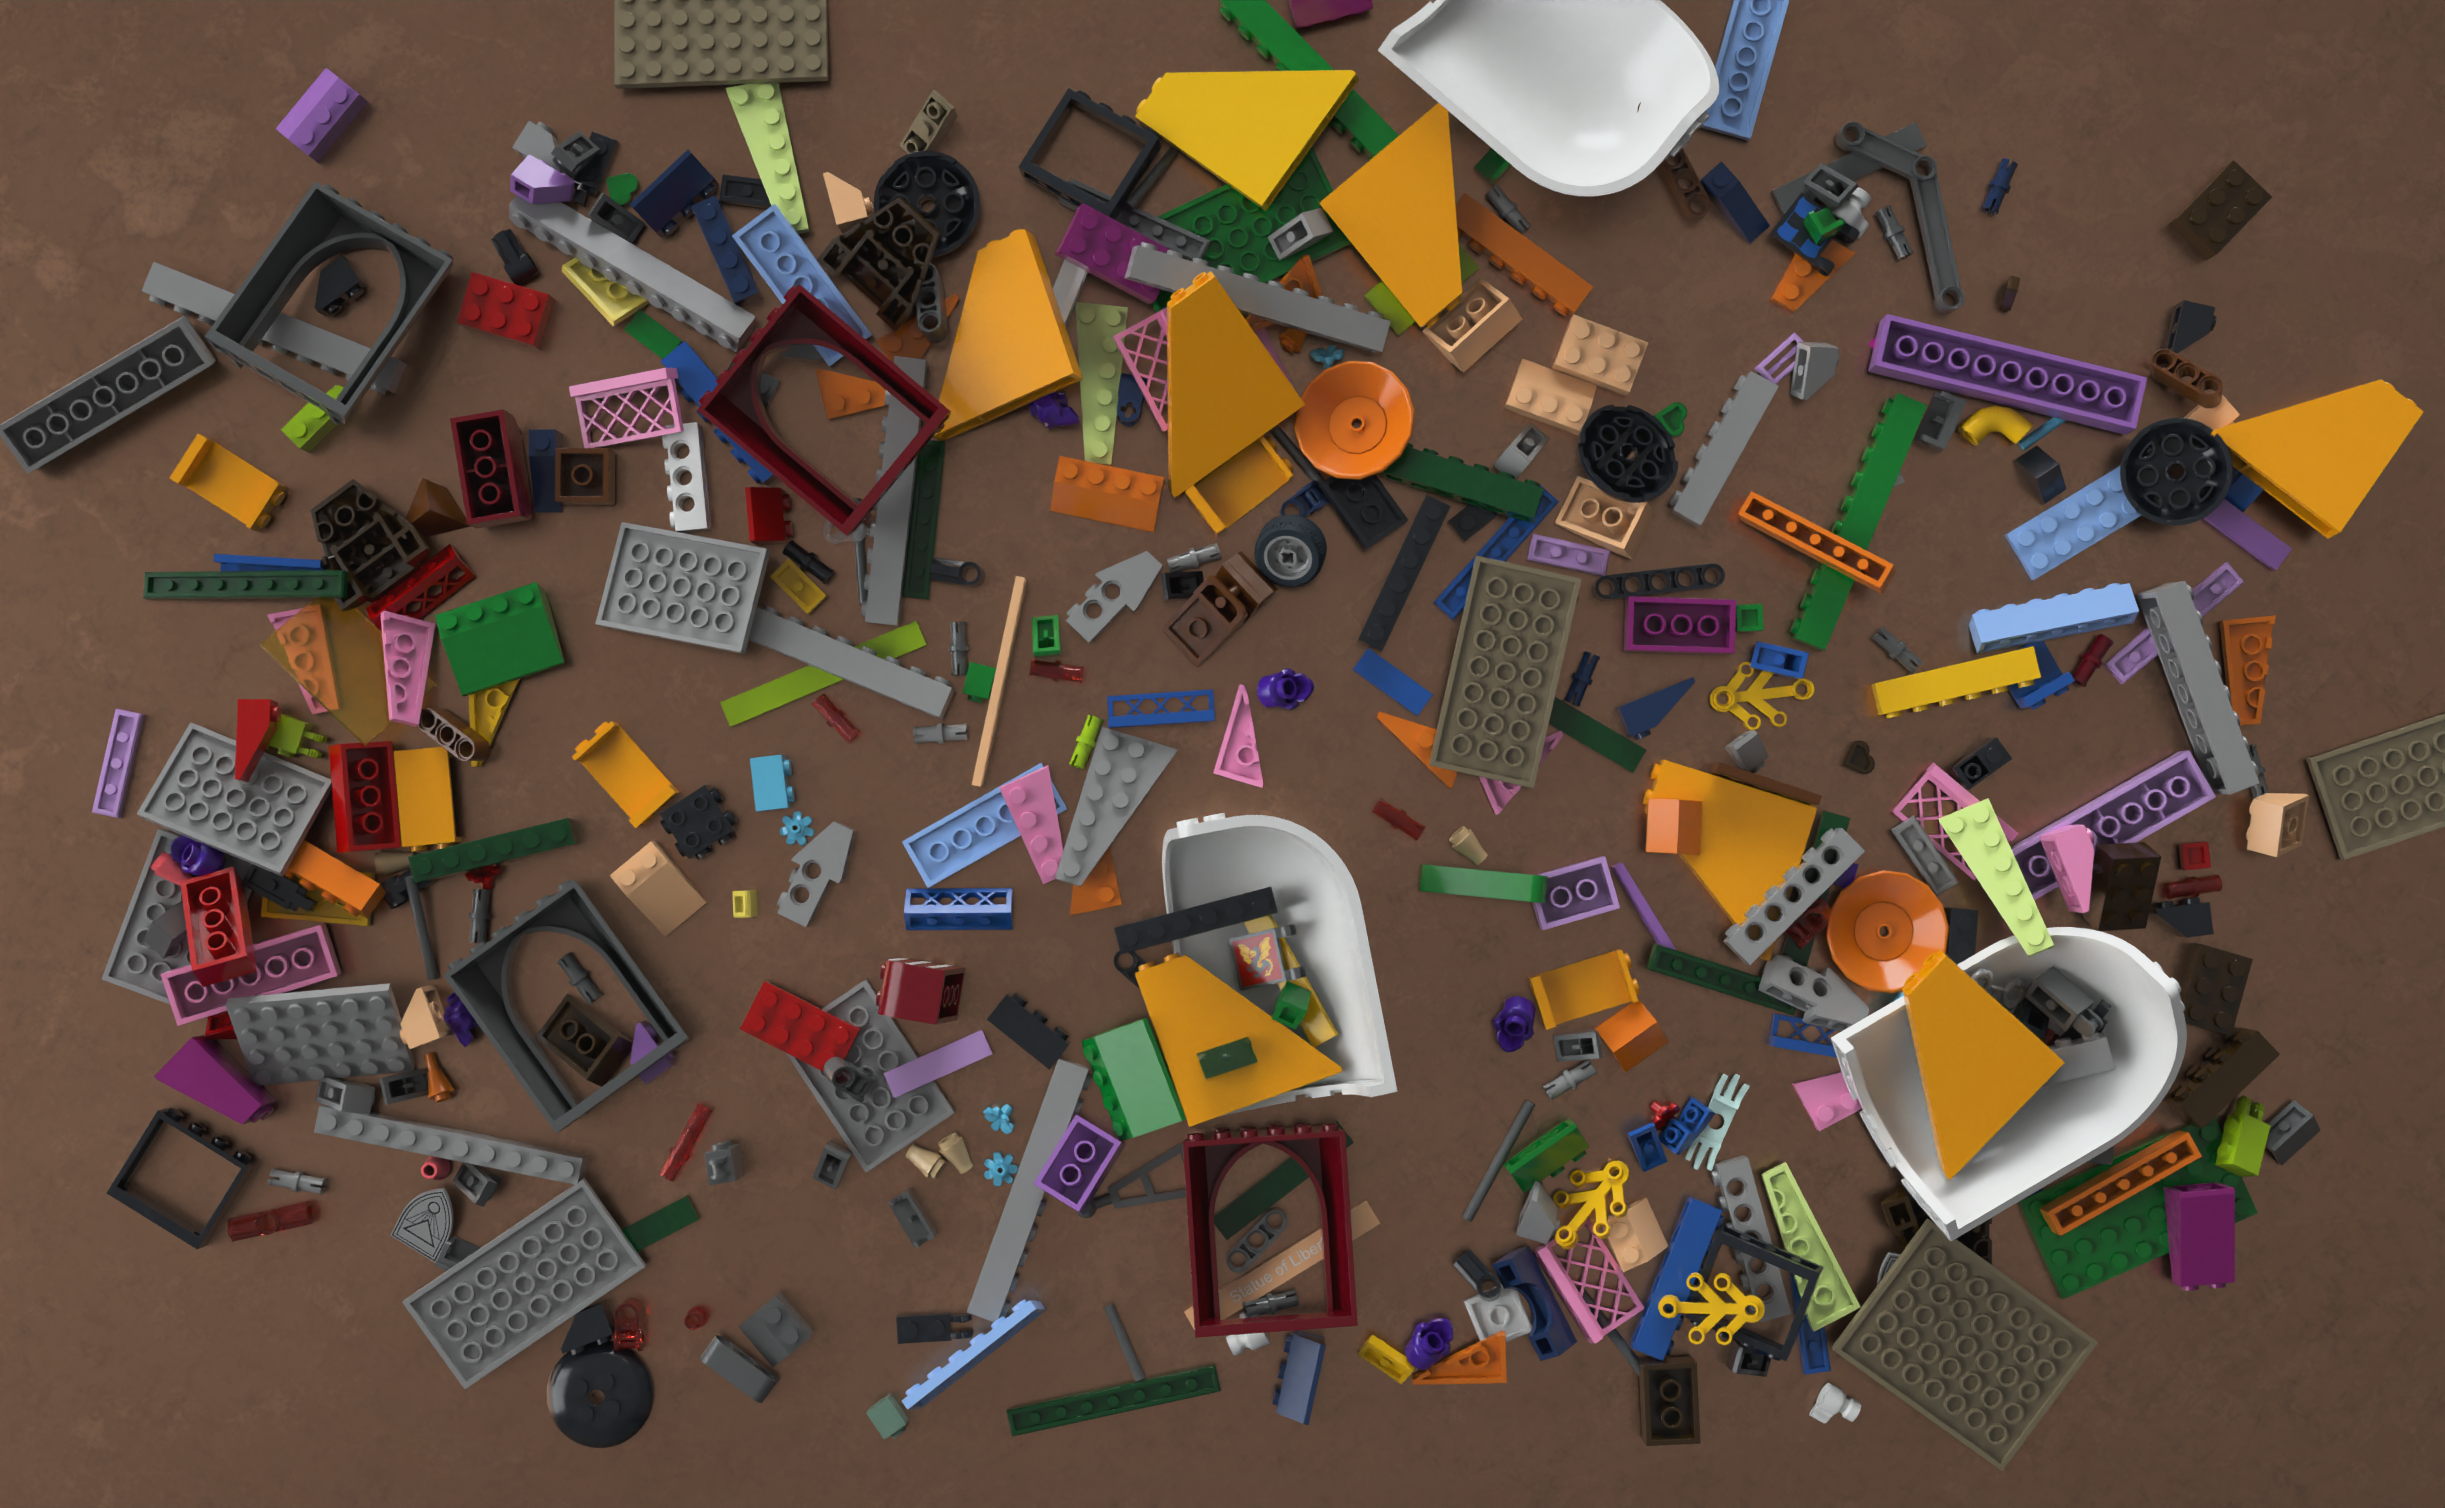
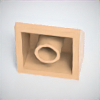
M829 172L823 173L836 225L842 234L872 216L874 207L869 197L865 198L859 189Z
M2265 793L2254 798L2249 809L2251 822L2246 833V839L2248 840L2247 849L2279 857L2302 846L2309 795Z
M436 985L416 989L400 1023L402 1028L400 1030L401 1039L405 1045H408L409 1049L424 1046L453 1035V1032L450 1031V1028L444 1021L443 1015L445 1010Z
M1647 1197L1627 1205L1628 1213L1623 1218H1617L1612 1213L1607 1214L1611 1234L1606 1239L1619 1268L1623 1272L1648 1262L1669 1247ZM1623 1208L1618 1209L1615 1212H1620ZM1602 1226L1601 1228L1605 1232L1606 1226Z

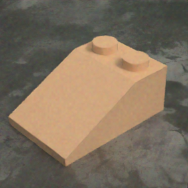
M1577 476L1555 524L1607 550H1611V552L1633 560L1656 512L1648 502L1629 503L1617 500L1602 492L1592 481Z
M657 841L649 842L610 875L623 893L665 937L707 903Z

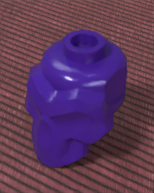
M1055 391L1029 403L1031 416H1037L1038 420L1044 423L1045 428L1051 429L1055 426L1080 423L1078 414L1072 407L1068 406L1065 391Z
M1288 668L1279 673L1262 677L1257 686L1258 698L1262 705L1266 708L1280 707L1289 710L1297 708L1299 701H1306L1314 690V684L1310 678L1302 673L1296 674L1294 670Z
M183 835L171 842V855L174 861L181 863V869L184 873L201 876L223 870L225 867L226 859L223 858L224 853Z
M453 992L446 1000L448 1004L443 1018L456 1039L466 1047L474 1038L469 1030L479 1025L458 995Z
M1514 996L1506 999L1502 1011L1493 1020L1494 1030L1498 1032L1496 1036L1497 1042L1505 1052H1514L1524 1045V1040L1528 1041L1534 1035L1533 1025L1536 1008L1525 997Z
M1437 1318L1431 1320L1429 1324L1423 1322L1416 1326L1415 1331L1412 1333V1339L1405 1347V1355L1412 1366L1417 1369L1427 1370L1442 1357L1449 1354L1451 1349L1449 1342L1453 1340L1454 1333L1452 1323L1447 1319Z

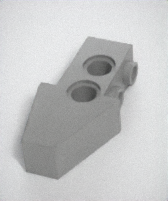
M1145 551L1097 572L1095 576L1102 583L1099 586L1095 583L1085 593L1087 599L1081 605L1076 603L1066 613L1069 616L1066 622L1091 644L1126 606L1133 613L1139 609L1162 571L1163 565L1148 551ZM1111 585L1120 588V595L1116 599H1109L1105 595L1106 589ZM1093 604L1099 605L1102 608L1101 615L1095 619L1087 615L1088 607Z
M834 821L791 859V861L800 864L799 869L795 867L788 880L792 884L787 893L783 891L776 906L780 907L777 912L778 914L804 927H810L832 880L841 884L845 879L856 834L855 830ZM812 863L818 864L821 868V874L817 878H812L808 874V868ZM800 887L806 888L809 892V898L806 902H800L796 897L797 890Z
M1777 955L1766 962L1758 990L1804 1011L1803 1022L1842 1032L1868 1016L1869 1007L1831 968L1828 967L1817 973L1814 968L1795 963L1792 958L1785 955ZM1790 977L1794 980L1795 985L1791 982Z

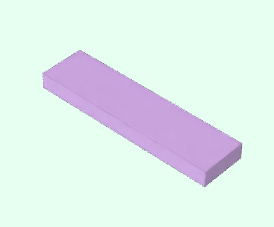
M115 709L92 813L121 818L144 721V714Z
M980 1030L892 1069L883 1075L893 1097L896 1098L990 1056L992 1051L983 1031Z

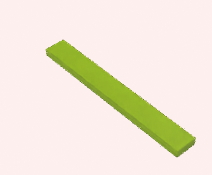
M916 620L854 647L860 650L862 646L868 647L877 652V657L885 660L887 656L896 659L928 645ZM808 665L722 701L720 704L729 726L734 727L844 681V679Z

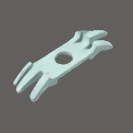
M1723 1074L1708 1106L1715 1114H1720L1723 1117V1126L1720 1129H1712L1708 1123L1687 1150L1685 1159L1690 1161L1698 1142L1701 1143L1693 1168L1698 1170L1707 1150L1711 1147L1706 1169L1712 1171L1716 1156L1731 1121L1750 1087L1744 1084L1736 1094L1734 1101L1731 1100L1740 1078L1738 1074L1733 1076L1724 1090L1723 1096L1720 1093L1728 1075Z

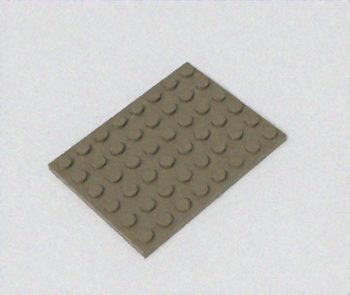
M1927 1218L1831 1348L2003 1471L2098 1342L1957 1239L1950 1241L1941 1229Z

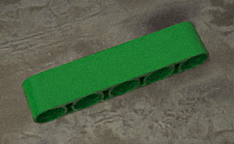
M1422 864L1419 891L1545 903L1548 876Z

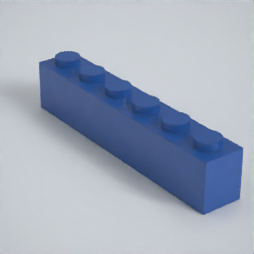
M686 341L661 360V363L666 368H677L679 379H675V381L677 380L683 387L679 392L689 403L694 400L700 407L701 404L698 402L708 390L712 392L718 385L715 382L717 379L715 374ZM696 411L706 423L709 422L706 417ZM716 427L713 432L723 443L728 441L734 449L730 452L740 464L743 461L751 468L748 473L757 484L762 481L768 486L777 478Z
M1688 1195L1644 1306L1645 1309L1642 1311L1632 1336L1630 1346L1633 1349L1662 1361L1665 1355H1670L1674 1345V1340L1671 1339L1675 1330H1680L1684 1316L1681 1315L1682 1313H1678L1674 1318H1665L1660 1314L1658 1304L1665 1295H1674L1680 1302H1691L1694 1291L1688 1288L1686 1281L1691 1273L1701 1274L1704 1266L1701 1264L1704 1256L1709 1254L1713 1240H1711L1713 1233L1719 1229L1723 1222L1724 1216L1721 1215L1722 1210ZM1696 1277L1691 1278V1284L1693 1285L1694 1281L1699 1279ZM1671 1304L1664 1305V1309L1667 1312L1674 1311Z

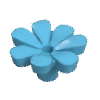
M1329 345L1327 350L1325 348L1311 350L1310 356L1314 358V361L1323 363L1324 371L1334 366L1333 362L1342 359L1345 350H1336V345Z
M795 811L793 818L787 815L782 818L785 827H781L779 833L781 836H788L786 839L788 845H794L797 840L798 844L803 846L807 843L805 837H812L815 833L813 828L808 827L813 822L812 818L806 816L802 819L800 811Z
M1005 1104L1002 1109L987 1107L983 1111L985 1119L993 1122L991 1124L993 1130L998 1131L1001 1128V1131L1005 1134L1012 1132L1014 1125L1009 1122V1116L1013 1112L1011 1106Z
M996 1151L993 1153L994 1160L987 1158L984 1161V1166L989 1168V1170L984 1172V1177L987 1180L993 1178V1185L996 1187H1000L1003 1180L1007 1184H1011L1014 1181L1011 1174L1017 1173L1019 1167L1016 1164H1011L1014 1160L1012 1154L1008 1153L1003 1158L1002 1153ZM998 1168H1002L1003 1171L999 1172Z

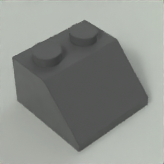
M781 1292L777 1293L739 1326L772 1367H775L814 1333Z

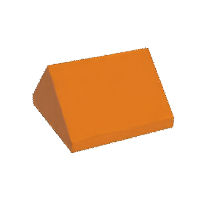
M1648 799L1645 852L1700 855L1702 801Z
M1639 999L1638 1002H1631L1594 1028L1598 1031L1600 1038L1625 1073L1669 1042L1658 1022Z

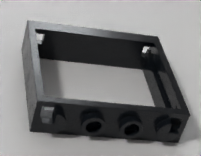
M1068 88L1020 163L1019 170L1022 177L1072 205L1079 207L1084 203L1116 220L1125 206L1124 202L1134 192L1160 151L1161 143L1158 134L1148 127L1143 129L1137 126L1136 122L1129 116L1122 115L1121 117L1114 113L1113 109L1102 102L1097 104L1085 92L1081 90L1075 92ZM1074 105L1145 144L1108 204L1036 165Z
M174 1108L158 1110L108 1189L107 1194L195 1249H200L207 1246L257 1164L250 1160L251 1156L242 1150L235 1151L228 1146L229 1142L222 1137H213L206 1133V1128L197 1122L190 1123L182 1118L184 1115ZM167 1123L241 1168L203 1231L129 1186V1183Z
M1722 1224L1716 1232L1701 1272L1706 1284L1722 1244L1808 1280L1784 1345L1743 1327H1740L1733 1334V1339L1740 1341L1744 1347L1752 1350L1757 1348L1766 1352L1769 1358L1777 1361H1787L1824 1267ZM1694 1291L1691 1302H1700L1702 1295L1698 1291ZM1686 1313L1685 1318L1690 1319L1693 1325L1698 1326L1709 1314ZM1721 1318L1711 1329L1717 1333L1719 1328L1726 1327L1730 1322ZM1727 1332L1719 1333L1720 1337L1729 1339Z

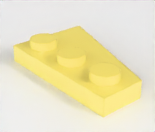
M573 258L562 265V272L613 327L636 313L639 309L650 304L645 298L630 293L626 287L618 282L610 281L597 270L584 266L577 258Z

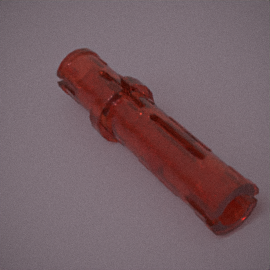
M697 1103L675 1146L669 1149L670 1155L659 1172L660 1176H665V1179L674 1182L684 1161H688L690 1157L688 1154L712 1113V1109Z

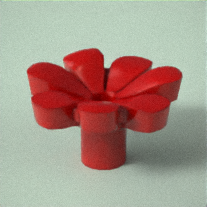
M496 864L468 871L465 877L468 881H473L474 883L481 882L483 889L489 890L494 886L492 882L494 876L501 872L500 866Z
M1656 1101L1651 1105L1650 1109L1656 1114L1652 1120L1656 1130L1664 1129L1671 1118L1677 1119L1674 1116L1680 1111V1107L1677 1104L1672 1103L1666 1107Z

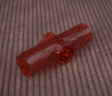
M309 1201L229 1218L227 1225L228 1236L234 1242L314 1223V1212ZM267 1215H271L275 1220L273 1228L267 1225Z

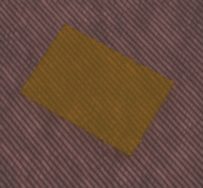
M334 598L314 599L260 643V647L364 746L368 745L379 734H382L393 723V721H389L382 632L357 608L342 611ZM428 676L426 678L424 695L436 686Z

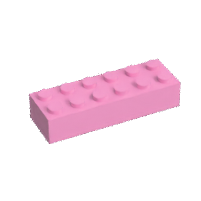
M324 922L253 944L257 972L205 987L201 985L193 974L191 964L161 974L177 1026L227 1011L226 1003L228 998L281 994L341 974V968L326 923Z

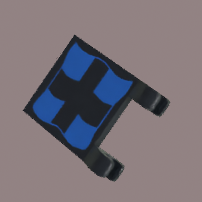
M1801 192L1771 231L1770 235L1810 263L1821 275L1827 277L1835 265L1820 255L1835 235L1817 245L1815 244L1803 221L1811 211L1817 213L1825 208ZM1845 223L1838 234L1847 243L1852 244L1860 232L1855 227Z

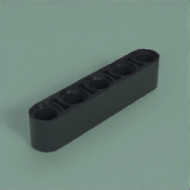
M1711 563L1605 575L1594 582L1592 593L1600 601L1625 599L1629 596L1648 597L1710 590L1723 583L1725 572L1720 565ZM1706 570H1713L1717 574L1715 583L1707 582L1705 579ZM1680 573H1687L1690 576L1691 583L1689 586H1683L1679 583L1678 576ZM1653 576H1660L1664 579L1663 589L1654 588L1652 585ZM1627 579L1636 580L1638 583L1636 592H1630L1626 589L1625 582ZM1600 582H1608L1611 585L1612 592L1610 595L1601 594L1599 591Z

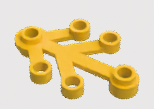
M1745 661L1738 665L1737 673L1727 686L1716 687L1711 692L1709 700L1714 710L1718 712L1730 711L1744 722V726L1748 730L1758 729L1761 725V719L1755 714L1750 715L1738 704L1739 702L1748 701L1766 715L1774 727H1782L1787 723V715L1782 711H1777L1764 699L1794 696L1798 700H1806L1813 695L1814 685L1810 680L1803 678L1796 680L1790 686L1762 689L1775 673L1761 671L1747 691L1736 692L1744 679L1752 676L1754 673V669L1751 667L1748 675L1742 673L1741 668L1743 665H1748L1749 667L1751 665L1750 662ZM1799 685L1805 686V694L1801 695L1798 693L1797 688ZM1720 694H1724L1727 697L1725 704L1719 703L1718 697ZM1780 714L1783 717L1781 724H1777L1774 721L1775 715ZM1750 717L1756 719L1757 724L1755 727L1748 725Z
M1612 1161L1605 1166L1604 1170L1590 1173L1575 1170L1570 1175V1181L1576 1188H1583L1589 1183H1602L1596 1190L1567 1194L1565 1191H1558L1554 1194L1553 1201L1560 1209H1565L1570 1205L1585 1203L1567 1226H1562L1557 1230L1555 1240L1560 1247L1569 1250L1577 1245L1579 1241L1577 1231L1594 1210L1596 1213V1223L1593 1226V1232L1600 1239H1606L1610 1236L1611 1228L1607 1220L1605 1197L1611 1189L1614 1199L1610 1205L1611 1213L1617 1218L1626 1216L1628 1207L1624 1201L1623 1185L1627 1183L1630 1171L1625 1163ZM1619 1170V1174L1613 1177L1612 1172ZM1583 1176L1580 1182H1575L1576 1177ZM1560 1197H1566L1565 1202L1558 1203ZM1617 1206H1623L1622 1211L1615 1212ZM1606 1226L1604 1233H1598L1600 1227ZM1565 1232H1569L1568 1238L1561 1239Z
M1695 1272L1688 1276L1687 1286L1693 1291H1698L1708 1302H1680L1674 1295H1665L1658 1304V1310L1665 1318H1674L1678 1313L1709 1314L1698 1326L1691 1328L1688 1338L1693 1344H1701L1705 1339L1706 1333L1726 1314L1737 1315L1726 1327L1718 1329L1716 1340L1721 1345L1729 1344L1733 1334L1745 1322L1755 1323L1765 1313L1763 1301L1754 1295L1745 1296L1731 1282L1729 1275L1725 1273H1720L1715 1277L1714 1286L1719 1291H1726L1736 1303H1726L1704 1282L1703 1276ZM1693 1277L1698 1278L1700 1285H1692L1690 1279ZM1725 1278L1727 1280V1285L1720 1286L1718 1284V1279ZM1671 1304L1674 1311L1667 1312L1664 1309V1305ZM1752 1305L1755 1307L1756 1312L1750 1314L1746 1311V1307ZM1699 1331L1702 1338L1695 1339L1692 1336V1332ZM1727 1332L1729 1339H1721L1719 1333Z

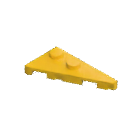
M520 679L469 695L470 728L485 738L490 746ZM471 761V767H481L483 761Z

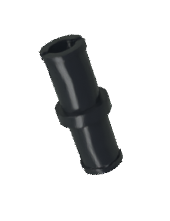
M791 540L783 549L782 554L788 556L800 565L802 571H808L822 581L823 584L826 585L832 579L835 570L818 560L815 553H809L795 543L794 540Z

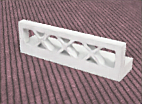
M1064 260L1053 291L1067 329L1089 272Z

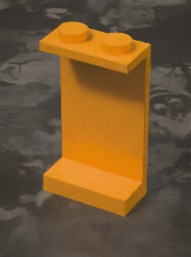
M199 433L169 478L177 484L186 486L246 524L247 528L257 532L267 526L271 518V511L283 501L285 497L284 491L287 488L218 443Z
M1262 435L1196 486L1192 485L1185 491V495L1217 536L1293 479V474L1291 473L1294 470L1293 466L1286 457L1281 459L1275 452L1278 447L1269 436L1264 438Z
M606 721L594 731L596 735L590 741L585 739L575 748L576 753L572 758L575 761H580L631 818L628 821L635 828L641 829L678 796L680 792L617 722L611 721L608 723Z
M444 747L394 751L402 847H411V852L427 851V845L437 844V849L454 846V843L462 842V837H456L449 758H455V756Z
M1617 949L1528 977L1543 1028L1548 1030L1556 1027L1557 1024L1621 1004L1638 1002L1637 995L1640 994L1637 980L1631 979L1628 969L1632 968L1628 953L1623 954L1621 949Z

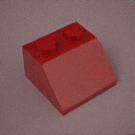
M745 487L749 541L757 546L789 543V537L793 536L791 520L787 521V510L791 509L789 494H785V490L782 488Z

